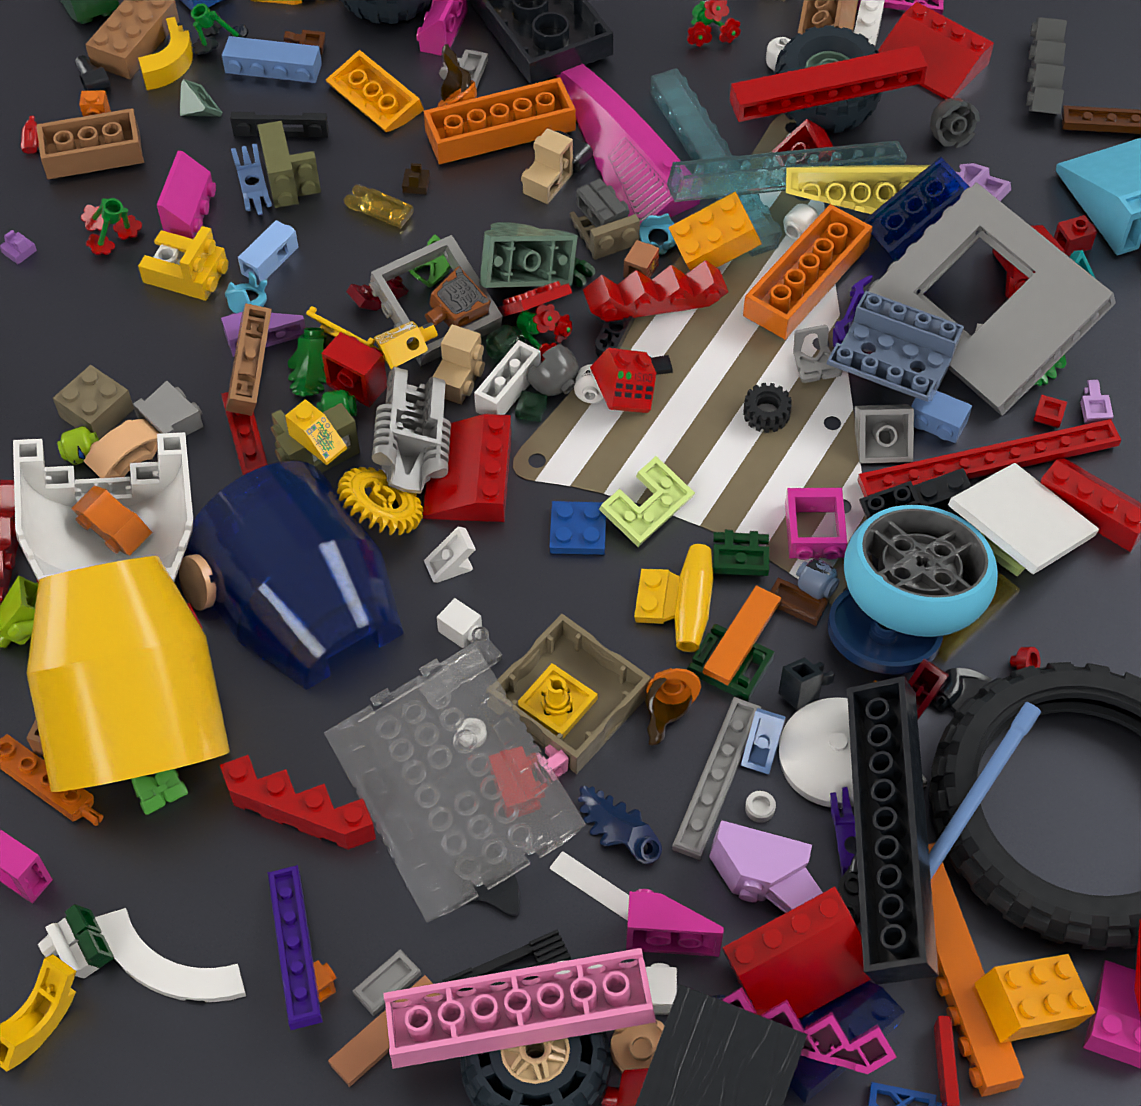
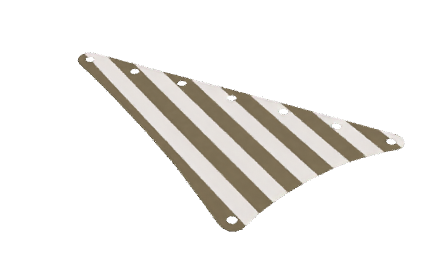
M782 114L772 121L757 147L722 197L724 198L736 191L762 243L756 248L717 267L723 276L729 292L709 307L636 317L620 348L647 352L650 357L669 355L673 373L656 375L652 406L649 413L609 410L605 399L597 403L583 402L576 396L573 389L521 446L514 457L513 469L518 476L526 480L571 486L612 496L618 489H621L634 503L642 505L653 493L636 475L647 463L657 456L695 492L694 496L673 516L712 532H725V529L733 530L734 533L758 531V534H769V545L758 546L769 547V560L799 579L796 573L800 565L804 561L809 563L814 558L807 560L789 558L785 512L787 488H842L843 499L849 501L852 506L851 510L845 513L847 546L854 532L867 519L859 502V499L864 497L857 481L858 474L862 473L858 458L855 418L848 372L842 370L840 377L824 380L821 377L819 381L802 383L793 354L795 331L820 325H827L829 328L828 348L832 353L834 349L832 342L833 328H835L834 325L837 321H841L836 285L830 289L786 340L743 316L745 295L796 241L788 237L784 231L783 220L785 216L797 204L813 206L817 210L818 215L825 210L824 202L811 199L800 201L794 195L785 193L786 177L772 150L791 134L786 131L785 126L788 123H796L794 119L790 120L785 114ZM680 255L673 266L687 274L690 270L682 255ZM815 333L809 334L804 338L801 352L813 358L820 352L812 344L813 340L818 338V335ZM761 383H766L767 386H770V383H774L775 387L782 386L783 392L788 391L789 397L792 399V407L789 421L785 423L784 428L778 427L776 432H773L771 429L769 433H764V429H761L760 432L756 431L755 426L751 428L748 425L749 421H745L743 415L745 396L749 389L753 390L755 385L761 387ZM761 404L757 406L759 409L766 412H772L777 410V408L771 404ZM830 416L837 417L841 421V426L837 430L827 429L824 425V420ZM533 454H541L546 459L545 465L539 468L532 467L528 462L529 457ZM796 512L798 537H837L835 512ZM870 555L868 559L873 566L872 555ZM819 558L834 567L838 572L837 578L840 579L835 592L831 597L826 598L832 605L836 598L848 587L844 574V558L834 560Z

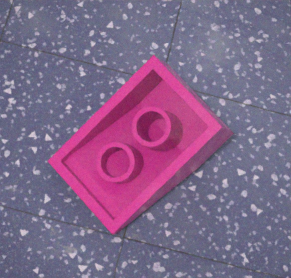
M639 889L636 892L629 891L626 950L641 948L642 952L720 957L724 927L661 893H654V891L649 889Z
M1105 960L1093 1005L1096 1013L1090 1017L1083 1048L1141 1068V1017L1134 991L1136 970Z

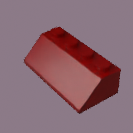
M1065 458L1057 459L1043 475L1040 483L1099 528L1097 533L1129 552L1140 541L1141 502Z

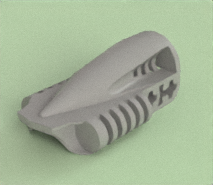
M393 367L387 377L386 404L379 405L376 409L372 460L376 464L382 465V470L386 473L388 486L403 492L421 494L425 483L430 478H443L448 474L451 423L443 418L445 380L430 377L426 385L420 384L419 387L407 384V370Z

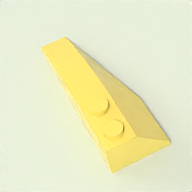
M933 165L786 167L785 193L883 218H935L937 167Z

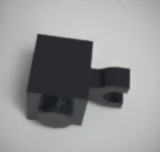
M804 657L782 667L778 694L798 710L814 701H818L821 686L833 683L835 673L833 671L823 673L824 664L822 662L813 665Z

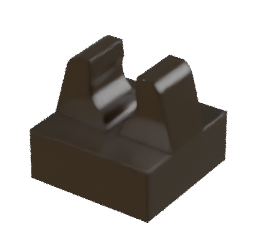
M411 163V169L405 168L402 183L403 193L427 195L430 179L429 170H423L421 164Z

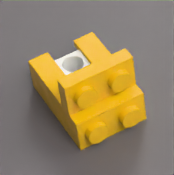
M201 226L194 239L161 230L154 240L156 245H160L154 257L145 255L138 265L143 283L206 301L211 292L216 290L218 280L222 274L226 273L229 262L224 248L216 246L211 228Z

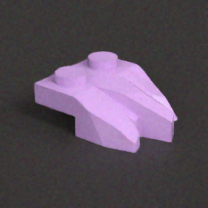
M974 163L960 164V172L948 170L941 174L945 182L942 185L946 190V197H948V194L961 196L964 190L969 187L971 188L976 182L999 201L1011 191V182L990 176L988 167Z

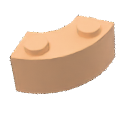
M146 419L126 420L99 441L94 442L90 446V452L84 459V462L100 478L125 477L130 471V463H141L145 460L153 459L157 451V434L160 433Z

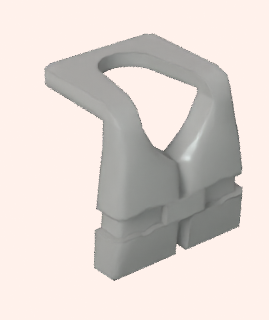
M827 325L799 329L794 333L793 354L802 383L819 381L821 377L824 380L842 375L841 369L827 364V360L831 355V351L827 346L829 333ZM812 333L818 335L820 352L815 358L801 352L804 338Z

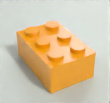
M736 191L668 227L690 271L705 260L715 267H719L762 244Z
M1069 954L996 966L974 983L1000 1043L1074 1029L1096 1013Z

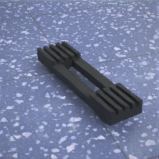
M231 112L230 116L234 136H259L257 124L282 121L283 125H303V127H283L285 137H328L329 135L327 113L255 115V112Z
M557 929L530 941L527 945L477 967H470L442 981L449 982L488 975L531 955H534L537 963L529 967L569 961L571 956ZM535 976L526 977L523 980H529ZM496 982L491 985H502L506 982ZM467 987L458 991H468L474 988Z

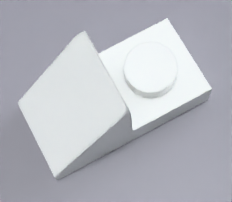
M458 526L424 560L433 582L438 583L473 570L468 557L476 549L466 528Z

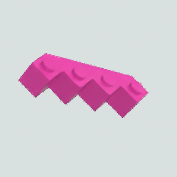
M742 987L721 999L757 1014ZM787 1000L761 1014L763 1017L808 1034L801 1055L810 1059L869 1074L897 1058L878 1024L849 1041L833 1012L806 1028H803Z

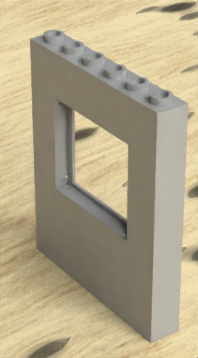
M976 182L971 188L969 187L964 190L960 199L953 206H949L943 212L942 217L935 224L930 225L925 230L924 235L916 243H912L898 261L893 262L889 266L887 273L881 279H877L871 284L869 292L956 323L923 294L979 238L1026 275L1029 279L972 336L963 329L948 367L954 375L1003 416L1116 304L1112 291Z

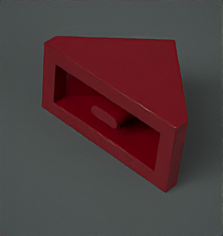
M925 658L908 681L916 692L918 720L931 704L934 697L937 696L949 676Z

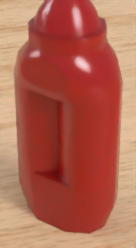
M33 115L29 116V120L26 121L22 128L21 149L27 154L35 153L39 149L37 122Z

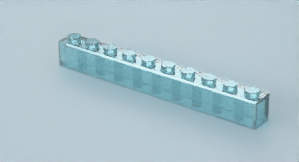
M677 68L652 75L651 95L716 200L718 201L736 191L762 243L748 251L751 257L777 249L779 247V239L782 236L780 225L774 222L768 206H764L760 200L758 190L756 188L753 189L747 173L741 170L737 157L731 154L726 140L720 137L716 124L710 121L707 110L701 107L696 93L692 92L689 88L686 77H682Z
M897 140L680 161L672 163L667 186L675 202L726 197L735 191L738 196L786 191V167L904 165L907 155Z

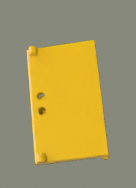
M313 306L307 310L306 315L320 323V328H323L325 333L336 337L342 332L349 337L357 338L361 343L379 350V348L374 346L375 339L370 337L366 341L315 314L317 308Z

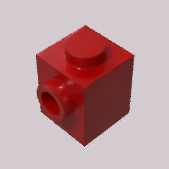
M1085 215L1059 222L1054 239L1065 250V254L1070 256L1073 251L1083 250L1084 252L1092 249L1097 232L1095 226L1090 223Z

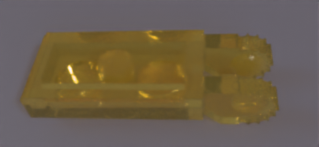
M361 185L353 187L352 191L355 196L349 194L344 198L345 204L350 209L359 210L400 229L414 213L412 205Z

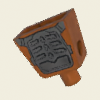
M458 266L431 293L430 306L433 309L425 314V318L428 323L432 322L434 326L444 321L449 328L452 324L462 327L488 314L491 301Z

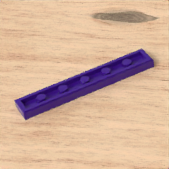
M298 865L268 872L290 1030L322 1023V1013Z

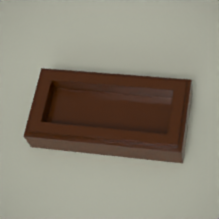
M779 577L770 590L771 593L781 597L777 609L817 626L829 602L824 597L815 599L799 589L797 585Z

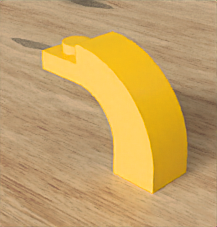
M175 17L166 18L171 38L167 47L158 53L138 57L147 90L160 88L176 81L189 69L192 63L193 47L189 30L184 31L182 25L178 26Z
M54 954L44 958L33 991L23 1006L12 1017L0 1024V1067L6 1072L26 1060L44 1043L66 1014L75 996L76 991L71 986L77 971Z

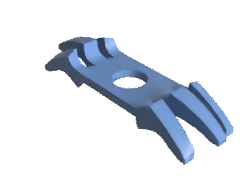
M257 144L252 145L255 163H251L246 146H242L244 165L240 164L236 148H232L231 151L243 193L246 211H251L249 199L252 198L257 214L263 215L260 196H264L267 208L272 206L266 188ZM251 177L259 179V182L255 185H247L245 183Z

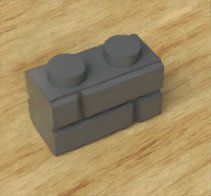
M600 178L591 182L590 185L587 184L578 188L576 191V205L595 227L628 217L629 208L626 202H620L616 197L613 187L611 185L607 186Z

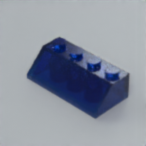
M939 157L863 222L872 226L871 235L894 262L898 261L905 254L907 248L912 243H916L924 235L925 230L930 225L935 224L942 217L943 212L960 199L961 194L969 188V185L942 157Z
M867 981L812 1011L800 1023L803 1028H806L833 1012L849 1041L877 1024L886 1037L900 1025L905 1011L883 987ZM801 1055L790 1087L804 1103H807L847 1068Z

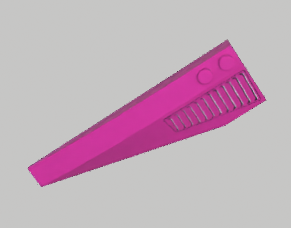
M584 64L563 71L560 75H555L556 78H561L576 109L578 127L584 141L593 150L595 165L602 175V181L607 186L611 185L613 187L616 197L620 202H626L629 208L628 216L636 214L641 224L649 215L662 216L668 213L671 218L700 204L701 183L641 116L609 85Z

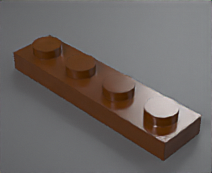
M1063 105L1061 113L1064 130L1141 134V110Z

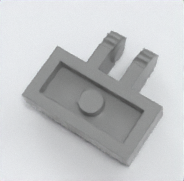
M465 49L462 58H457L460 67L470 73L471 80L476 83L477 89L488 62V53ZM443 62L444 66L441 67L439 75L445 79L448 69Z

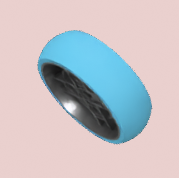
M902 505L884 509L874 514L854 532L844 557V574L847 586L859 607L881 625L908 635L923 637L943 636L971 625L988 608L997 587L998 571L996 559L985 537L966 520L935 507ZM872 554L879 559L878 572L868 559ZM963 570L969 576L973 584L972 586L962 580Z

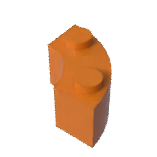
M95 485L71 508L78 515L76 521L84 529L88 530L91 528L106 541V546L116 554L121 551L130 556L153 533L136 513L123 506L106 489Z

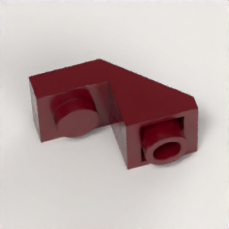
M400 276L386 281L396 299L405 296L409 291L402 283L403 279ZM351 284L347 289L348 295L360 308L375 311L382 308V302L378 296H373L370 285L364 284L360 286Z

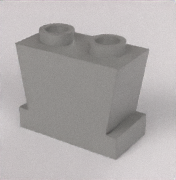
M168 381L163 383L145 401L141 398L133 403L137 419H146L159 433L185 432V436L203 427L200 407L195 402L190 403L179 387L174 388Z

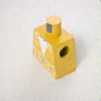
M411 321L377 335L374 339L384 356V361L390 369H393V367H397L428 351L425 342L437 337L438 333L432 322L418 328ZM414 337L411 343H407L409 338Z

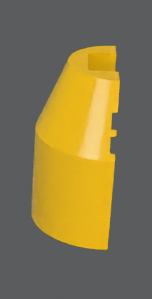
M147 556L100 564L39 579L27 678L51 792L87 788L150 775L213 759L230 752L206 635L159 556Z

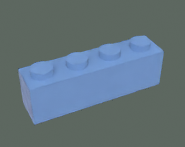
M229 36L222 53L225 73L316 83L322 65L320 47L313 45Z

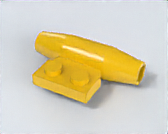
M704 544L691 545L680 576L669 570L641 569L634 615L636 623L664 624L665 621L675 618L676 647L684 652H695L699 649L709 618L713 586L710 547Z

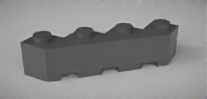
M1038 17L1036 22H1032L1030 36L1033 37V45L1030 46L1029 59H1032V64L1027 78V82H1030V91H1028L1026 106H1029V111L1049 114L1061 113L1064 95L1062 84L1065 72L1063 60L1066 48L1064 37L1067 20Z

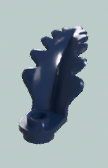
M582 785L580 787L581 795L578 801L584 802L580 807V812L588 813L583 818V821L586 824L595 822V825L590 829L591 835L604 834L600 840L601 845L609 846L623 843L628 847L634 858L643 864L653 863L660 857L662 845L650 826L642 822L641 812L638 809H633L627 813L626 803L619 802L613 806V797L611 795L604 799V792L602 790H598L595 793L593 786L588 788ZM647 843L648 849L644 853V846Z

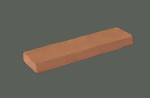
M424 975L411 988L432 985L433 983ZM432 993L426 997L438 996L440 993ZM398 999L395 1002H405L408 999ZM386 1010L328 1060L329 1065L349 1087L389 1053L390 1044Z

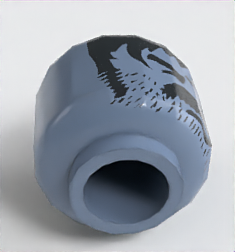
M814 558L809 563L804 561L796 573L799 577V589L815 599L831 597L840 582V579L837 578V570L819 558Z

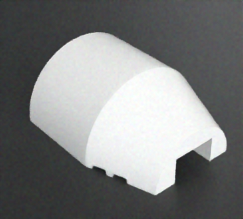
M185 432L157 434L158 462L130 463V477L75 479L74 466L45 467L42 439L13 440L16 536L38 582L43 577L147 556H159L172 580L175 582L193 530ZM94 485L106 489L123 506L136 513L153 532L130 556L121 551L118 554L114 553L106 546V541L91 528L88 530L84 529L76 521L78 515L71 508Z

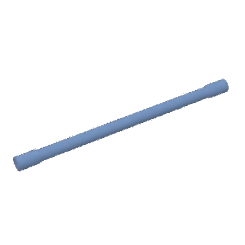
M1029 702L1024 703L1011 723V728L929 852L931 879L1018 744L1039 717L1041 710Z

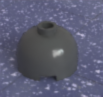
M946 99L940 102L931 114V132L943 146L955 145L956 148L967 144L975 136L976 133L973 131L976 128L977 121L980 123L979 111L974 105L963 99Z
M558 344L542 355L545 360L537 368L533 365L526 378L538 392L546 396L569 393L574 388L575 379L579 371L577 359L566 346L563 347L561 344Z

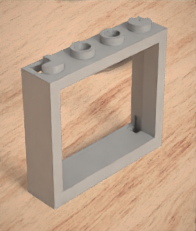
M452 235L371 272L369 285L372 289V294L374 297H379L385 316L387 318L391 317L394 322V328L410 322L386 281L444 255L453 271L460 266L491 301L488 314L463 328L480 333L482 337L501 327L502 314L485 287L479 284V277ZM414 337L409 338L407 343H411ZM444 337L428 344V351L415 357L420 366L442 356L441 342Z

